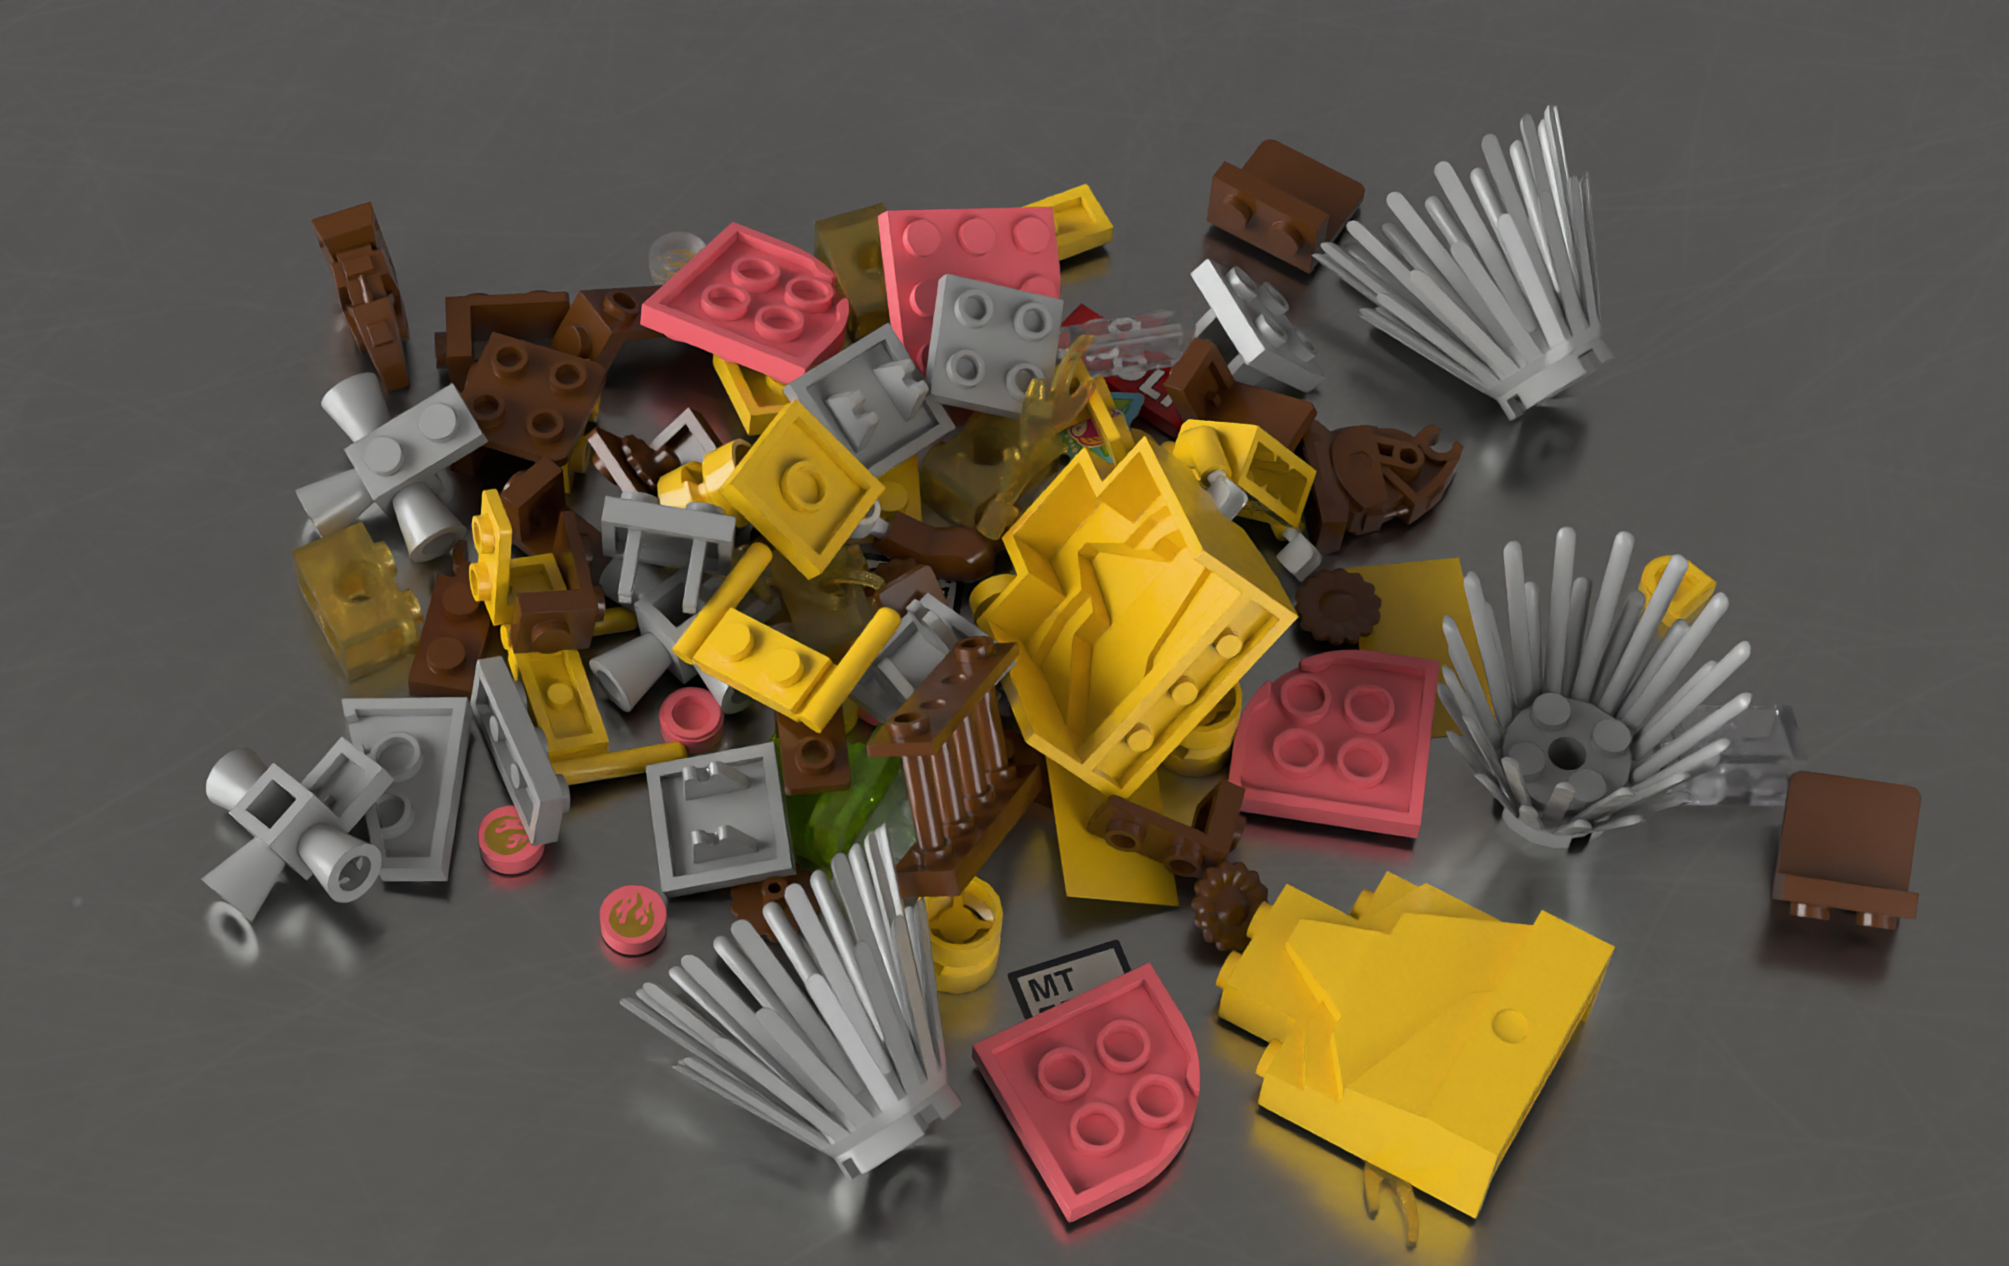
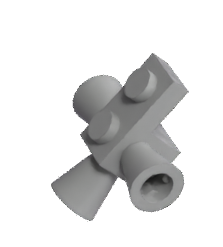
M370 372L360 373L341 381L331 388L323 397L321 406L354 442L344 448L354 468L295 489L302 506L327 543H330L375 502L392 521L398 519L411 561L416 563L426 562L454 548L456 543L465 537L467 529L437 497V494L446 489L437 472L489 442L454 384L448 385L392 420L376 374Z
M613 558L603 571L599 583L602 585L606 597L637 615L641 636L589 661L590 669L596 681L607 696L619 708L630 712L663 672L668 669L683 684L699 674L726 714H735L750 706L755 699L702 672L697 665L687 664L672 651L674 645L727 576L714 575L704 584L701 583L696 614L694 615L682 613L688 570L685 567H682L666 579L658 565L639 562L632 602L627 604L618 602V589L623 559ZM739 558L735 559V560L732 562L731 570L734 568V566H735V565L737 564V562L740 560ZM759 577L735 609L764 624L781 611L780 598Z
M343 737L337 741L301 784L275 763H272L267 768L259 756L251 749L239 748L227 753L212 768L206 783V794L213 804L229 810V814L255 838L201 878V880L250 922H253L285 864L305 880H308L314 874L329 896L336 902L347 903L359 898L369 890L377 879L381 869L382 857L376 846L353 837L348 833L395 779L383 767Z

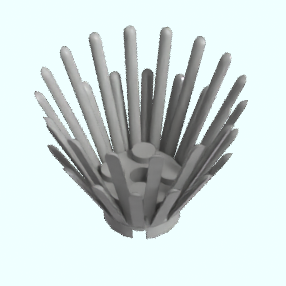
M1551 103L1546 107L1544 119L1539 123L1538 135L1531 114L1526 113L1520 122L1524 145L1520 140H1515L1510 146V156L1529 218H1527L1498 139L1492 133L1486 134L1482 139V150L1507 213L1504 212L1489 177L1482 167H1476L1472 170L1470 180L1500 245L1494 242L1450 163L1440 161L1434 167V174L1483 261L1439 197L1431 196L1426 199L1425 208L1450 244L1452 256L1408 200L1399 192L1389 193L1386 202L1436 267L1395 223L1391 222L1383 224L1381 232L1415 270H1411L1362 222L1356 220L1347 223V230L1369 252L1357 243L1345 244L1344 251L1332 242H1324L1320 246L1327 254L1318 253L1312 255L1317 261L1379 306L1374 310L1369 308L1360 309L1359 312L1361 314L1358 315L1480 392L1495 399L1509 421L1524 414L1515 400L1516 397L1519 396L1526 409L1535 404L1539 406L1596 371V367L1588 356V353L1591 351L1595 353L1601 364L1608 363L1615 357L1602 336L1589 172L1587 170L1584 173L1580 182L1576 175L1569 178L1557 105L1553 108Z
M1566 526L1557 532L1544 680L1542 675L1538 584L1534 581L1524 583L1520 543L1517 540H1512L1505 546L1504 565L1517 707L1493 608L1484 600L1477 574L1474 571L1467 573L1464 579V589L1499 727L1491 712L1455 621L1449 615H1445L1443 618V631L1448 642V653L1463 688L1454 671L1447 666H1442L1447 686L1443 683H1438V694L1441 702L1474 752L1457 733L1446 731L1447 736L1457 752L1476 772L1474 776L1493 795V799L1496 798L1504 806L1502 818L1507 826L1529 842L1551 848H1567L1570 846L1572 838L1584 837L1591 833L1589 839L1591 841L1601 836L1605 830L1647 821L1643 815L1671 808L1688 800L1692 794L1683 791L1640 803L1712 770L1721 759L1720 753L1729 746L1732 740L1728 738L1718 739L1653 775L1744 711L1752 699L1751 692L1739 694L1723 707L1640 762L1748 659L1751 653V644L1749 641H1742L1721 661L1710 660L1705 663L1638 730L1727 611L1729 600L1725 593H1717L1712 597L1691 627H1689L1688 622L1684 619L1676 620L1625 695L1688 569V561L1683 555L1675 554L1671 557L1636 630L1635 627L1646 599L1641 591H1630L1626 596L1604 652L1635 543L1634 536L1626 531L1619 532L1615 537L1582 657L1581 651L1592 592V582L1587 577L1577 578L1573 583L1571 593L1576 531L1574 528Z
M885 822L876 829L875 833L870 831L864 841L872 879L862 847L857 843L849 851L850 864L846 855L841 852L833 857L831 863L835 880L858 941L857 944L824 871H814L811 875L810 884L839 950L837 954L801 885L793 883L785 890V900L824 976L781 906L776 902H769L763 908L765 920L804 982L808 993L822 1016L802 989L796 986L754 927L744 919H739L732 924L731 933L754 965L728 936H718L713 942V947L762 1005L763 1008L757 1012L699 956L694 954L685 955L681 959L682 966L670 968V977L760 1060L734 1040L728 1038L658 982L644 983L643 988L636 991L637 996L646 1004L632 997L623 998L619 1001L625 1008L697 1056L678 1061L679 1065H674L672 1068L834 1158L848 1181L853 1180L860 1173L863 1175L916 1141L925 1134V1130L929 1127L928 1124L938 1117L942 1121L945 1120L963 1104L948 1081L947 1061L925 898L922 897L917 901L914 910L910 905L904 909Z

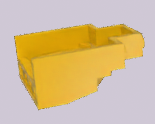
M1144 436L1116 468L1084 446L1004 534L1002 540L1017 572V576L976 622L980 630L997 642L1018 643L1019 655L1015 659L1017 664L1000 681L1025 742L1108 797L1116 795L1127 800L1298 618V615L1278 577L1274 574L1245 530L1219 512L1212 496L1200 487L1190 467Z
M1389 871L1386 872L1375 892L1366 888L1363 889L1350 915L1286 884L1273 905L1263 901L1257 909L1246 933V936L1252 940L1244 953L1240 954L1233 950L1224 962L1215 986L1223 990L1217 1016L1269 1042L1255 1074L1264 1078L1258 1100L1259 1105L1476 1219L1484 1203L1492 1177L1579 1022L1585 1023L1587 1021L1615 946L1541 910L1533 925L1503 922L1428 883L1418 887Z

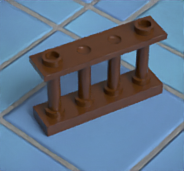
M973 636L955 643L951 651L901 707L888 718L885 725L866 745L869 758L901 757L917 840L895 866L902 898L960 896L1043 789L1039 764L1016 765L1014 760L1008 759L997 701L995 682L1018 657L1019 649L1017 642L994 643L992 637Z

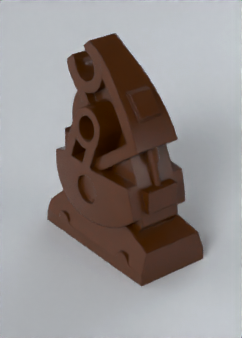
M371 201L312 219L311 222L332 274L342 310L360 353H369L375 368L383 379L387 393L410 386V378L406 369L402 341L410 339L408 320L396 281V270Z
M1313 420L1293 451L1296 456L1317 471L1303 509L1310 543L1321 555H1326L1340 550L1345 531L1351 532L1354 535L1379 531L1382 523L1396 516L1408 525L1442 499L1443 493L1457 469L1464 446L1455 441L1451 450L1446 453L1433 451L1430 447L1438 443L1441 429L1435 424L1426 426L1413 437L1401 430L1392 428L1379 429L1377 426L1369 425L1349 426L1330 431L1318 420Z

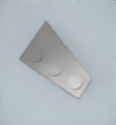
M341 698L344 715L349 725L352 744L383 767L395 779L365 813L371 844L376 846L381 853L382 864L379 875L382 881H447L473 709L468 698Z

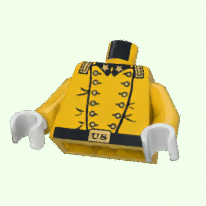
M1188 419L1182 424L1176 442L1165 441L1160 445V447L1192 469L1200 487L1210 493L1219 512L1231 521L1235 516L1269 523L1277 540H1288L1290 543L1276 555V558L1300 582L1320 565L1322 561L1320 552L1301 533L1305 527L1301 515L1317 471L1262 428L1250 424Z

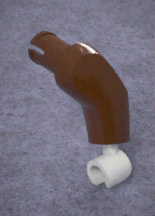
M1004 498L995 509L972 528L958 526L933 527L899 511L893 512L883 520L879 517L881 507L877 499L866 513L867 519L861 520L849 538L860 539L872 534L875 536L872 548L890 560L895 556L901 557L903 560L912 557L918 560L919 564L930 566L936 579L956 583H974L993 573L995 556L1006 548L1002 537L1016 522L1013 518L1024 509L1014 500Z

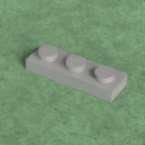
M502 656L479 659L476 664L470 701L473 713L532 846L557 842L562 814L567 813L570 808V794L567 782L562 774L555 775L548 759L549 751L545 733L541 727L533 726L527 713V697L522 683L519 680L513 681Z

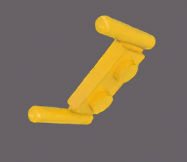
M755 542L749 546L674 645L672 651L687 664L697 665L702 672L799 723L802 721L810 729L821 733L899 628L901 617L892 608L883 607L879 609L838 666L835 665L830 658L735 609L773 557L767 545Z
M623 606L605 609L604 620L595 623L593 636L632 631L638 626L637 615ZM511 623L501 625V641L504 649L508 650V662L514 680H519L525 689L527 713L533 726H539L543 729L548 743V759L555 775L562 774L568 786L646 773L645 766L688 758L686 747L679 742L609 752V739L578 649L562 650L552 654L539 652L514 654L509 635Z

